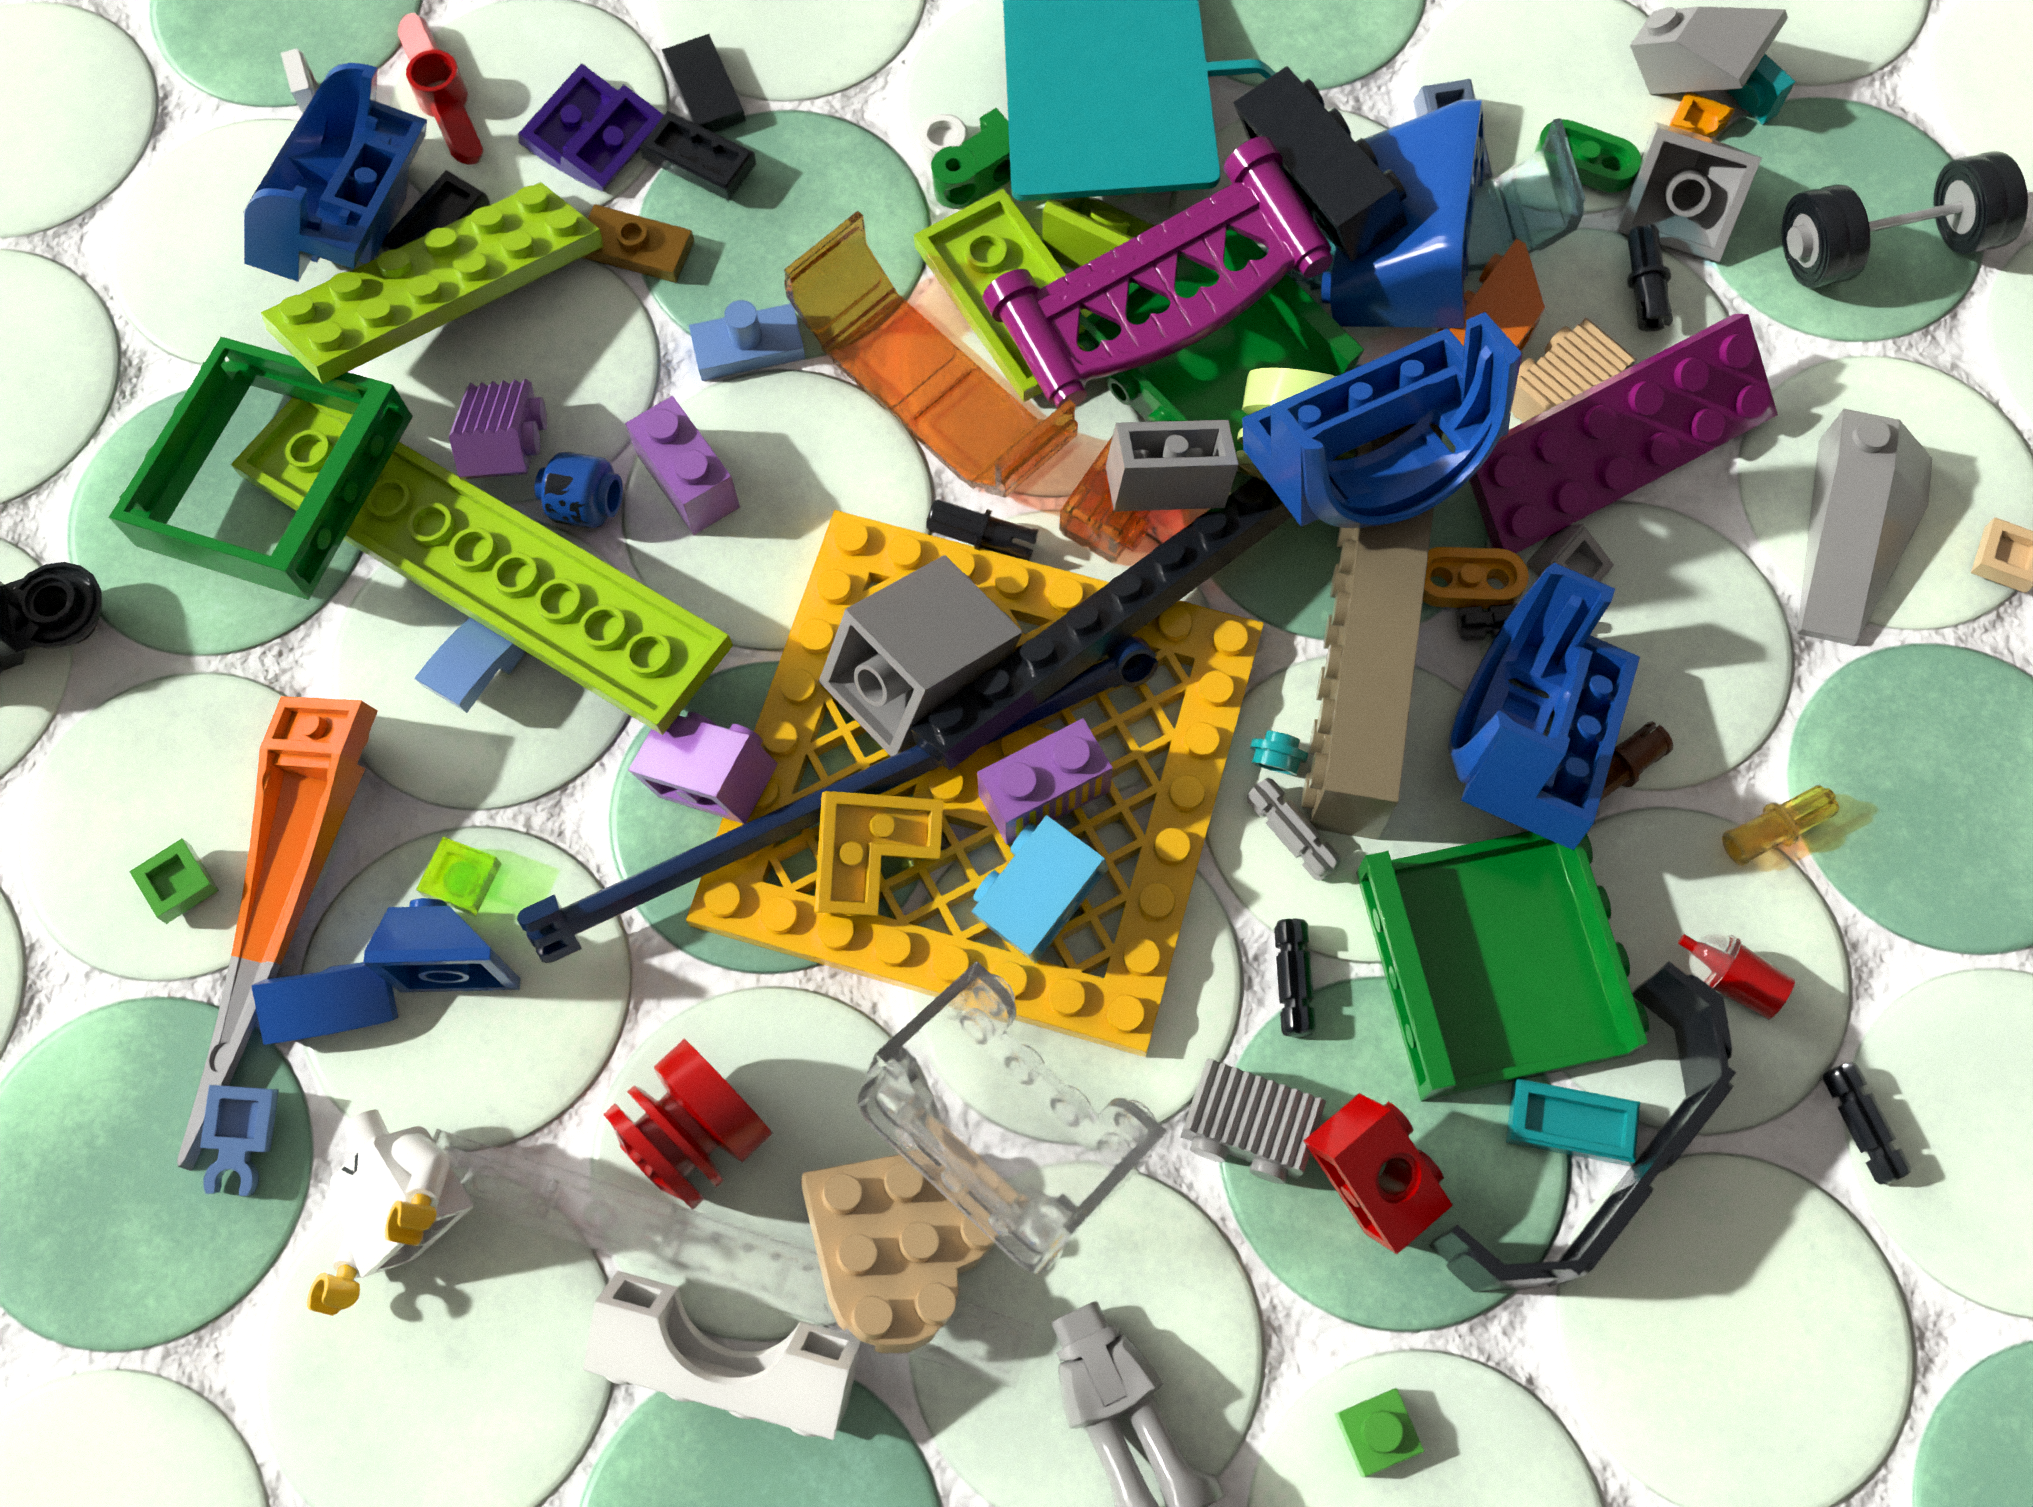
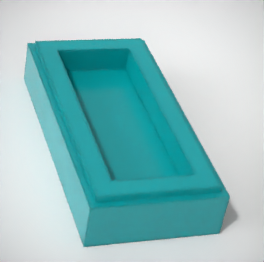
M1516 1079L1512 1083L1506 1143L1630 1166L1635 1163L1640 1102Z

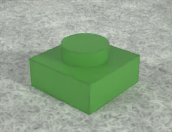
M183 838L129 871L156 917L166 924L219 891L192 845Z
M1397 1388L1334 1413L1361 1477L1369 1476L1425 1452Z

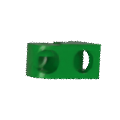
M997 107L980 117L981 132L964 141L960 146L945 147L934 155L931 161L934 195L943 206L951 209L964 208L1011 181L1008 120Z

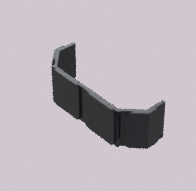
M1668 961L1632 992L1634 998L1674 1029L1686 1097L1558 1261L1503 1264L1459 1225L1449 1229L1431 1242L1429 1246L1448 1262L1446 1265L1448 1270L1473 1292L1530 1289L1544 1284L1552 1287L1588 1274L1654 1190L1650 1186L1652 1181L1659 1173L1669 1169L1678 1160L1732 1090L1734 1085L1730 1081L1736 1072L1728 1065V1060L1732 1056V1044L1724 998L1700 978L1694 975H1686Z

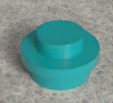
M1266 731L1264 739L1253 738L1250 748L1255 751L1252 764L1287 775L1296 776L1300 763H1306L1309 754L1298 749L1299 738L1276 731Z

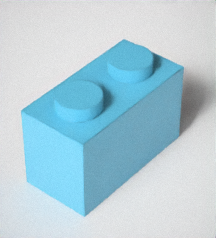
M1048 815L1043 818L1038 826L1030 823L1021 831L1010 849V852L1015 856L1001 874L994 870L982 881L973 896V899L978 903L971 911L980 922L1035 964L1108 870L1103 856Z

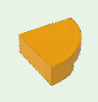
M1686 92L1669 126L1712 138L1726 127L1735 109L1697 93Z

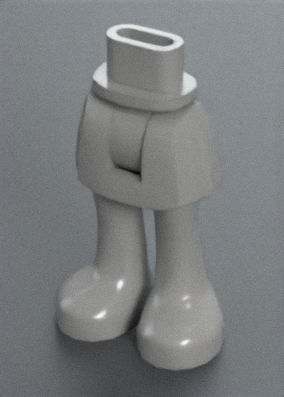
M1097 1301L1089 1303L1054 1320L1051 1324L1062 1346V1349L1056 1354L1060 1362H1062L1059 1364L1058 1373L1065 1415L1070 1429L1085 1428L1105 1470L1111 1486L1115 1507H1159L1134 1460L1116 1418L1126 1413L1151 1463L1166 1507H1208L1226 1497L1220 1483L1213 1474L1195 1470L1181 1453L1154 1396V1393L1163 1385V1382L1153 1366L1131 1340L1124 1334L1119 1335L1118 1325H1108Z

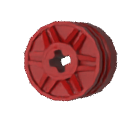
M683 1039L653 1067L657 1077L667 1090V1093L659 1101L634 1085L627 1092L646 1112L639 1120L634 1122L616 1103L603 1115L611 1123L621 1149L661 1191L683 1200L694 1210L705 1198L686 1178L693 1170L698 1168L718 1187L724 1180L709 1155L716 1148L720 1147L733 1158L744 1162L773 1132L712 1065L688 1041Z

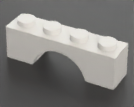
M617 1270L595 1300L583 1370L605 1376L606 1379L616 1384H634L663 1392L677 1401H695L724 1409L738 1418L760 1419L785 1426L802 1436H820L834 1440L849 1404L862 1341L848 1333L800 1321L786 1339L770 1348L759 1351L729 1349L711 1341L694 1326L685 1312L678 1287Z

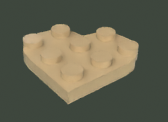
M920 1150L804 1172L800 1183L828 1303L839 1327L844 1332L846 1328L850 1330L858 1340L876 1346L874 1351L879 1353H908L930 1343L937 1332L949 1321L955 1310L956 1299L959 1293L957 1275L974 1268L981 1258L993 1247L1000 1233L1002 1222L1001 1197L990 1175L983 1169L980 1158L973 1152L966 1150L957 1152L951 1150Z

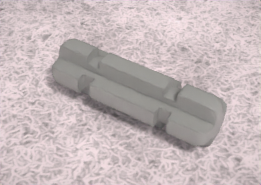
M1266 778L1249 791L1247 796L1249 805L1259 816L1266 815L1268 817L1266 822L1268 827L1295 858L1301 856L1305 862L1302 866L1315 880L1320 881L1328 877L1338 868L1341 862L1340 855L1328 842L1323 844L1320 842V832L1292 800L1285 802L1282 797L1285 792L1273 779Z

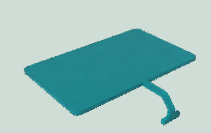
M1003 0L1012 196L1019 201H1037L1214 188L1220 182V166L1208 77L1259 73L1267 80L1276 72L1266 63L1257 59L1206 62L1198 0Z

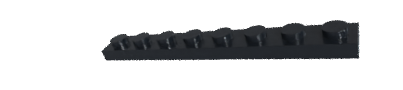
M1253 477L1228 496L1225 508H1211L1197 517L1192 523L1163 544L1157 546L1144 558L1122 574L1113 578L1100 590L1078 606L1072 608L1063 617L1034 638L1028 640L1019 649L980 675L971 684L910 727L916 745L947 769H953L1293 515L1268 483Z

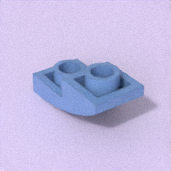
M469 618L438 648L414 679L424 688L468 713L497 671L500 669L509 675L526 651L474 619Z

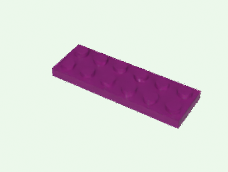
M1733 314L1510 429L1507 435L1500 437L1490 456L1469 479L1492 547L1506 549L1516 554L1776 417L1778 413L1749 314Z

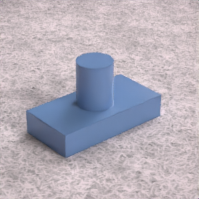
M738 300L727 306L724 318L689 325L701 381L806 359L793 303L756 310L752 303Z

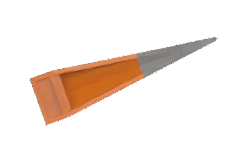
M281 696L260 746L250 847L232 954L208 1056L177 1159L178 1167L191 1171L202 1148H200L209 1085L229 1086L257 1022L258 1016L251 985L264 979L276 978L365 771V768L357 763L362 750L368 742L369 732L378 710L362 700Z

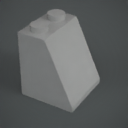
M943 555L845 609L819 683L892 757L916 744L910 727L971 684L980 675L1012 654L1023 631L973 583L968 575L963 573L946 555Z

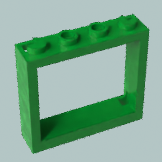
M221 336L207 360L202 363L200 371L184 397L175 406L172 416L156 442L147 451L144 461L128 487L119 496L120 499L108 518L136 547L309 600L413 416L393 384L350 372L322 384L293 356ZM250 386L352 414L351 419L271 556L167 524Z

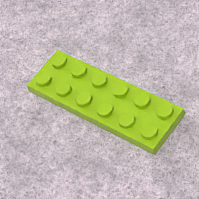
M539 182L532 186L523 187L516 194L490 206L478 208L471 215L443 228L433 229L425 236L398 249L386 251L378 258L353 270L339 273L329 281L299 295L289 296L280 304L260 313L266 330L317 380L324 384L603 247L601 232L596 225L542 182Z

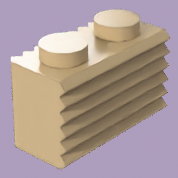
M1585 318L1581 324H1578L1573 331L1569 327L1564 326L1548 342L1544 349L1546 354L1537 363L1533 359L1528 358L1520 365L1511 412H1513L1515 418L1521 419L1523 423L1632 367L1636 358L1588 318Z

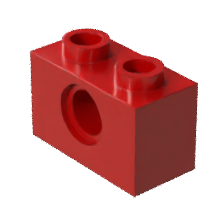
M1359 1093L1303 1141L1365 1235L1397 1255L1449 1210L1453 1204L1439 1184L1444 1179L1440 1168L1425 1152L1417 1150L1409 1138V1135L1413 1132V1127L1407 1117L1394 1104L1387 1102L1382 1105ZM1386 1163L1384 1171L1379 1176L1382 1166Z

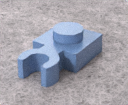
M209 1085L200 1148L219 1149L217 1161L209 1166L204 1175L203 1186L206 1194L220 1193L222 1177L229 1169L236 1171L240 1175L239 1196H250L255 1193L259 1183V1173L256 1166L251 1162L252 1152H271L279 1089Z

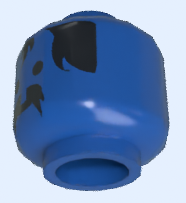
M560 452L549 461L547 467H542L538 471L534 491L536 498L542 501L545 514L552 521L584 528H596L603 525L608 518H612L617 514L622 501L623 484L621 477L615 474L613 466L605 458L574 452Z

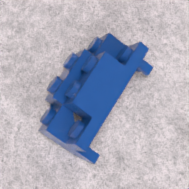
M345 63L333 67L327 73L243 211L244 264L299 282L309 262L318 263L320 258L352 269L355 268L358 261L368 263L374 260L406 200L409 166L426 136L427 119L376 101L377 67L360 63Z

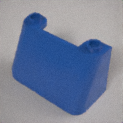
M1483 99L1459 100L1364 138L1375 154L1379 164L1378 168L1382 173L1388 169L1392 170L1403 185L1407 198L1402 200L1401 204L1408 224L1352 262L1336 247L1332 271H1324L1322 275L1321 300L1322 304H1331L1332 318L1341 327L1464 328L1467 301L1464 300V281L1466 276H1468L1469 270L1468 246L1476 187H1483L1485 172Z

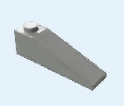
M1843 409L1819 440L1797 634L1854 646L1859 640L1928 507L1932 457L1899 419Z

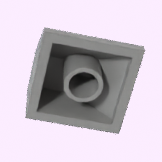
M1705 6L1675 9L1673 7H1665L1652 12L1630 44V48L1650 94L1743 88L1787 21L1788 15L1785 9Z
M1655 122L1641 157V166L1631 185L1617 232L1629 235L1633 227L1652 224L1658 228L1660 245L1720 262L1762 157L1700 134Z

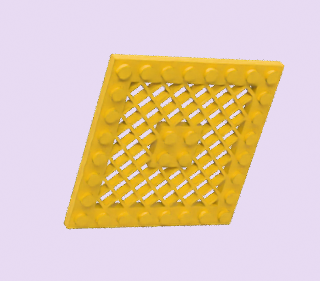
M834 510L754 730L763 740L761 747L778 765L746 823L891 757L884 749L866 758L864 757L854 738L867 731L856 720L846 724L836 707L839 702L819 683L821 673L846 608L946 555L1020 629L1021 627L1016 620L1041 626L1027 634L1023 632L1014 649L1016 651L1028 640L1041 633L1109 582L982 548L975 550L974 546ZM871 581H872V582L879 583V584H877V585H875V586L869 588V587H870V584H871ZM1179 600L1132 635L1143 638L1157 655L1155 656L1158 661L1157 668L1165 665L1177 685L1156 696L1152 694L1146 683L1133 687L1142 703L1121 714H1118L1107 694L1123 685L1116 688L1111 687L981 747L951 770L942 765L880 794L908 797L913 794L914 798L943 800L942 835L949 846L941 851L939 860L922 861L921 859H909L913 866L886 880L880 872L879 900L882 898L885 900L894 919L879 914L878 916L814 913L815 896L805 893L816 888L817 871L791 884L780 862L807 848L810 849L817 862L820 825L812 829L808 827L800 831V835L779 845L780 840L702 876L686 922L690 927L1146 1057L1264 623ZM1181 664L1192 666L1190 677L1187 676ZM1184 698L1174 729L1162 708ZM1096 701L1107 721L1090 729L1095 739L1099 742L1115 733L1127 752V755L1110 763L1113 767L1112 778L1136 767L1148 788L1124 800L1111 778L1110 792L1106 793V796L1113 807L1090 819L1086 817L1081 807L1071 811L1070 814L1077 825L1068 831L1078 839L1085 838L1090 848L1105 858L1108 866L1106 875L1118 896L1095 908H1092L1086 898L1079 907L1082 915L1067 922L1049 947L1053 946L1064 967L1038 960L1035 964L1002 938L1001 940L1007 951L974 942L992 932V930L982 922H979L961 932L949 908L974 896L979 885L992 871L995 870L1001 874L1014 857V854L1010 852L1009 845H1006L979 797L977 772L1054 733V730L1043 728L1044 726L1058 719L1062 720L1065 727L1076 722L1071 712ZM827 710L837 729L817 739ZM1150 715L1163 736L1139 748L1127 727ZM845 743L856 763L828 776L818 756ZM1169 749L1161 780L1159 781L1147 760ZM809 762L819 781L798 792ZM1154 801L1146 833L1144 834L1131 812ZM722 818L716 837L744 824ZM1121 819L1133 841L1108 854L1095 831ZM949 823L979 832L959 842ZM993 841L1005 863L978 876L966 854ZM1139 854L1129 889L1116 866ZM957 860L969 882L941 896L930 873ZM771 867L774 869L782 887L766 883ZM920 879L932 902L904 916L892 893ZM1124 908L1113 944L1100 920ZM940 914L951 935L918 925ZM1089 926L1103 951L1076 964L1063 940ZM1108 963L1104 978L1088 974Z

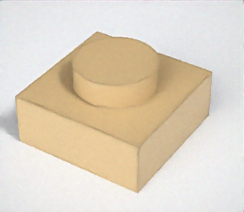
M1994 517L1984 527L1971 573L2027 593L2033 587V531Z

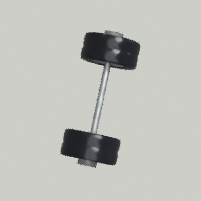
M1989 151L1957 158L1946 164L1937 178L1934 189L1933 208L1873 221L1868 220L1860 197L1849 186L1836 184L1800 192L1790 199L1783 215L1782 245L1786 261L1794 278L1801 285L1808 288H1818L1832 283L1849 281L1857 277L1866 266L1870 252V232L1933 218L1936 220L1938 230L1944 242L1957 253L1973 254L2004 247L2018 238L2026 222L2028 192L2023 173L2010 155L2000 151Z

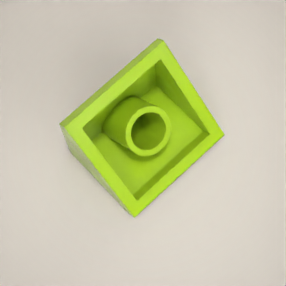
M1095 197L1047 200L1043 209V243L1058 263L1073 270L1156 226Z

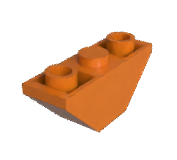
M1516 238L1504 256L1495 253L1488 261L1479 278V281L1483 284L1476 294L1470 290H1467L1464 294V300L1467 301L1464 328L1449 329L1463 346L1466 320L1483 312H1486L1521 352L1534 334L1545 306L1526 243Z

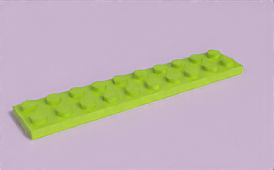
M292 397L230 465L240 477L297 511L351 419L352 414ZM398 442L343 539L661 735L667 731L733 647V643L727 633L466 480H461L454 473L401 442Z

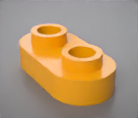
M1435 547L1429 549L1423 602L1435 607L1463 608L1482 606V609H1488L1492 605L1514 604L1521 597L1527 586L1529 578L1528 569L1524 561L1517 554L1506 549ZM1441 577L1446 580L1448 586H1436L1431 581V578ZM1495 578L1499 580L1504 588L1495 589L1491 587L1487 579Z

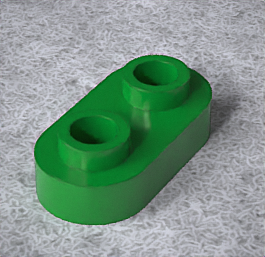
M1560 119L1548 123L1542 129L1535 147V156L1538 163L1548 172L1604 192H1620L1627 189L1633 183L1641 166L1640 152L1630 141L1568 119Z

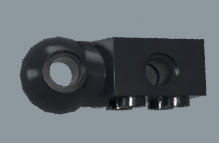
M58 562L45 564L29 572L24 578L7 584H3L0 581V674L4 670L22 665L26 650L35 647L53 649L70 646L86 640L95 631L102 613V590L92 573L81 565Z

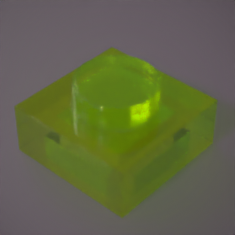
M442 837L416 890L423 897L442 900L447 903V906L476 916L502 863L496 856Z

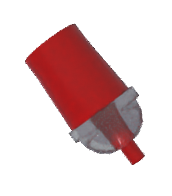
M1710 933L1702 936L1697 942L1686 934L1682 935L1678 944L1690 951L1688 957L1690 971L1715 991L1755 1011L1768 1020L1773 1018L1784 1006L1794 988L1795 979L1741 944V939L1732 934L1727 936Z

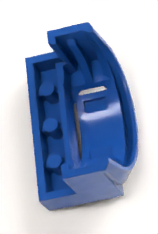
M1483 312L1466 320L1464 346L1446 328L1243 417V450L1301 527L1318 519L1341 528H1364L1412 518L1443 502L1460 489L1484 464L1500 437L1508 434L1522 352L1486 312ZM1429 423L1437 424L1455 445L1454 453L1446 447L1431 429ZM1408 424H1415L1398 438L1374 451L1350 459L1333 461L1337 456Z
M1553 563L1544 570L1511 612L1482 658L1455 715L1448 740V751L1458 781L1466 784L1461 801L1571 850H1575L1594 824L1640 656L1590 635L1610 605L1615 588ZM1515 678L1525 688L1530 690H1542L1546 692L1550 698H1543L1541 696H1538L1534 693H1531L1527 690H1524L1518 686L1511 684L1508 680ZM1554 708L1555 715L1548 736L1543 735Z

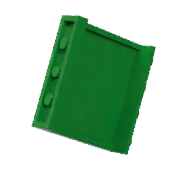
M1232 230L1227 231L1224 265L1228 270L1240 271L1246 267L1249 260H1260L1267 255L1252 239ZM1180 256L1178 257L1175 292L1182 298L1193 297L1198 292L1200 286H1213L1217 283L1220 276L1216 271ZM1286 273L1272 289L1250 308L1206 338L1158 361L1104 378L1107 380L1108 387L1114 397L1122 404H1130L1145 419V422L1228 420L1235 451L1237 452L1243 450V444L1237 441L1238 431L1243 428L1242 418L1248 415L1242 410L1247 377L1251 370L1260 368H1290L1339 376L1355 368L1365 349ZM1132 282L1129 285L1126 319L1134 325L1143 324L1149 319L1151 313L1160 314L1165 312L1171 302L1168 298ZM1081 313L1078 347L1083 351H1093L1099 347L1102 340L1117 338L1122 328L1118 324L1095 313L1090 314L1087 318Z
M1528 831L1391 860L1389 851L1365 855L1356 875L1420 1101L1513 1082L1516 1079H1527L1629 1057L1648 1044L1646 1038L1649 1034L1648 1016L1643 1004L1633 998L1627 979L1630 975L1629 958L1624 946L1614 940L1608 921L1611 918L1610 900L1604 887L1596 885L1590 866L1593 860V851L1587 833L1575 850Z

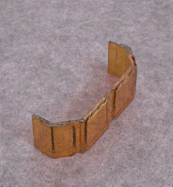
M856 211L784 269L786 296L806 327L813 332L822 350L832 359L837 367L883 409L889 411L909 430L915 439L972 489L981 487L988 494L1006 498L1077 436L1078 423L1075 420V404L1070 399L1045 420L1037 419L897 293L867 245L864 217L859 211Z

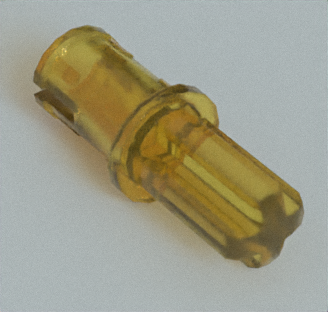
M1816 785L1782 804L1775 802L1767 804L1763 808V814L1723 833L1722 843L1725 851L1736 864L1744 866L1754 858L1781 844L1789 847L1798 842L1800 834L1834 817L1839 812L1840 807L1835 800L1836 795L1830 788L1825 789L1820 785Z

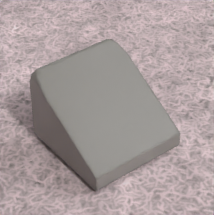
M1583 524L1567 526L1550 535L1527 562L1529 568L1538 576L1547 567L1557 563L1599 582L1614 566Z

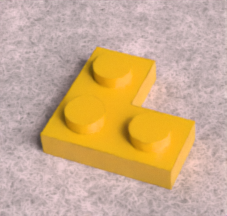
M835 791L822 792L814 913L878 916L881 857L939 860L941 854L943 800Z

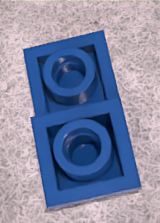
M363 962L331 966L318 973L264 979L251 985L263 1045L329 1035L386 1023L399 1018L393 987Z

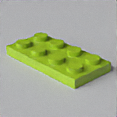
M1003 188L915 233L914 247L1023 402H1026L1043 391L1003 322H997L993 319L983 302L982 296L992 281L1002 274L1015 269L1028 270L1039 289L1066 274ZM1086 309L1081 310V313L1086 318L1092 314V312Z

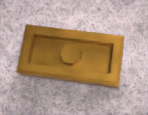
M594 204L588 220L600 229L603 247L582 258L670 282H677L694 243L692 230Z

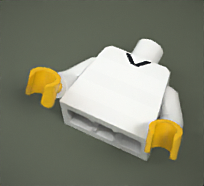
M376 1109L362 1112L349 1119L342 1126L354 1155L331 1177L330 1188L344 1227L345 1237L333 1262V1269L337 1272V1275L321 1273L312 1283L307 1298V1306L311 1311L333 1316L341 1309L351 1307L360 1296V1285L357 1281H354L355 1278H363L415 1261L474 1207L469 1195L450 1167L449 1155L437 1146L428 1130L421 1126H415L389 1133L379 1110Z

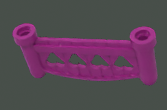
M1259 136L1250 139L1229 155L1224 164V172L1231 181V185L1039 289L1028 270L1015 269L1002 274L988 285L982 296L983 302L993 319L997 322H1003L1050 404L1056 405L1059 411L1070 410L1084 401L1087 396L1084 387L1086 382L1091 379L1135 369L1177 353L1206 338L1234 320L1272 289L1286 273L1295 270L1296 272H1301L1305 278H1312L1324 272L1333 262V257L1330 254L1331 246L1282 171L1283 158L1269 137ZM1232 230L1264 244L1269 250L1267 255L1260 260H1249L1246 267L1240 271L1228 270L1224 265L1227 231ZM1178 257H1185L1216 271L1220 276L1219 280L1210 287L1200 286L1198 292L1193 297L1182 298L1178 296L1175 292ZM1133 282L1168 298L1171 302L1169 308L1160 314L1151 313L1149 319L1143 324H1131L1126 319L1129 285ZM1086 309L1118 324L1122 328L1120 335L1113 340H1102L1099 347L1093 351L1081 350L1078 347L1081 310Z

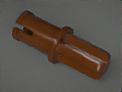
M1652 721L1647 722L1631 737L1615 746L1600 801L1620 786L1632 787L1639 781V775L1646 768L1673 750L1672 738L1661 725L1656 727L1655 722Z

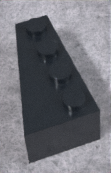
M1286 66L1233 102L1248 140L1259 136H1267L1272 140L1283 158L1282 171L1311 216L1315 219L1321 232L1351 262L1408 224L1401 201L1407 198V195L1398 177L1390 169L1382 173L1378 168L1377 158L1368 143L1363 138L1355 142L1350 137L1351 131L1341 113L1336 108L1330 111L1325 109V103L1319 90L1309 78L1301 82L1293 71Z

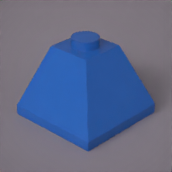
M420 898L411 900L409 907H388L364 951L363 963L400 993L520 990L521 978L442 900Z

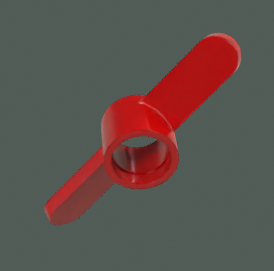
M409 13L399 23L398 36L409 59L406 77L416 101L425 114L435 117L453 158L463 164H477L481 159L483 147L464 107L467 102L468 92L456 61L449 53L438 49L426 20L415 13ZM445 81L444 83L438 86L429 87L431 84L435 82Z

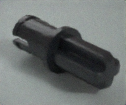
M1652 224L1636 226L1630 230L1628 238L1632 273L1627 277V283L1635 295L1638 329L1647 332L1664 329V325L1670 326L1673 323L1667 285L1671 279V272L1668 267L1663 265L1658 228Z
M940 499L935 500L931 505L926 521V528L930 532L974 545L975 550L984 548L1030 561L1033 549L1012 543V539L1016 538L1036 544L1039 529H1031L992 516L993 510L987 509L984 514Z

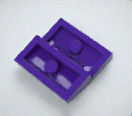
M581 63L518 133V143L573 179L603 192L640 150V146L664 114L623 84L617 90Z

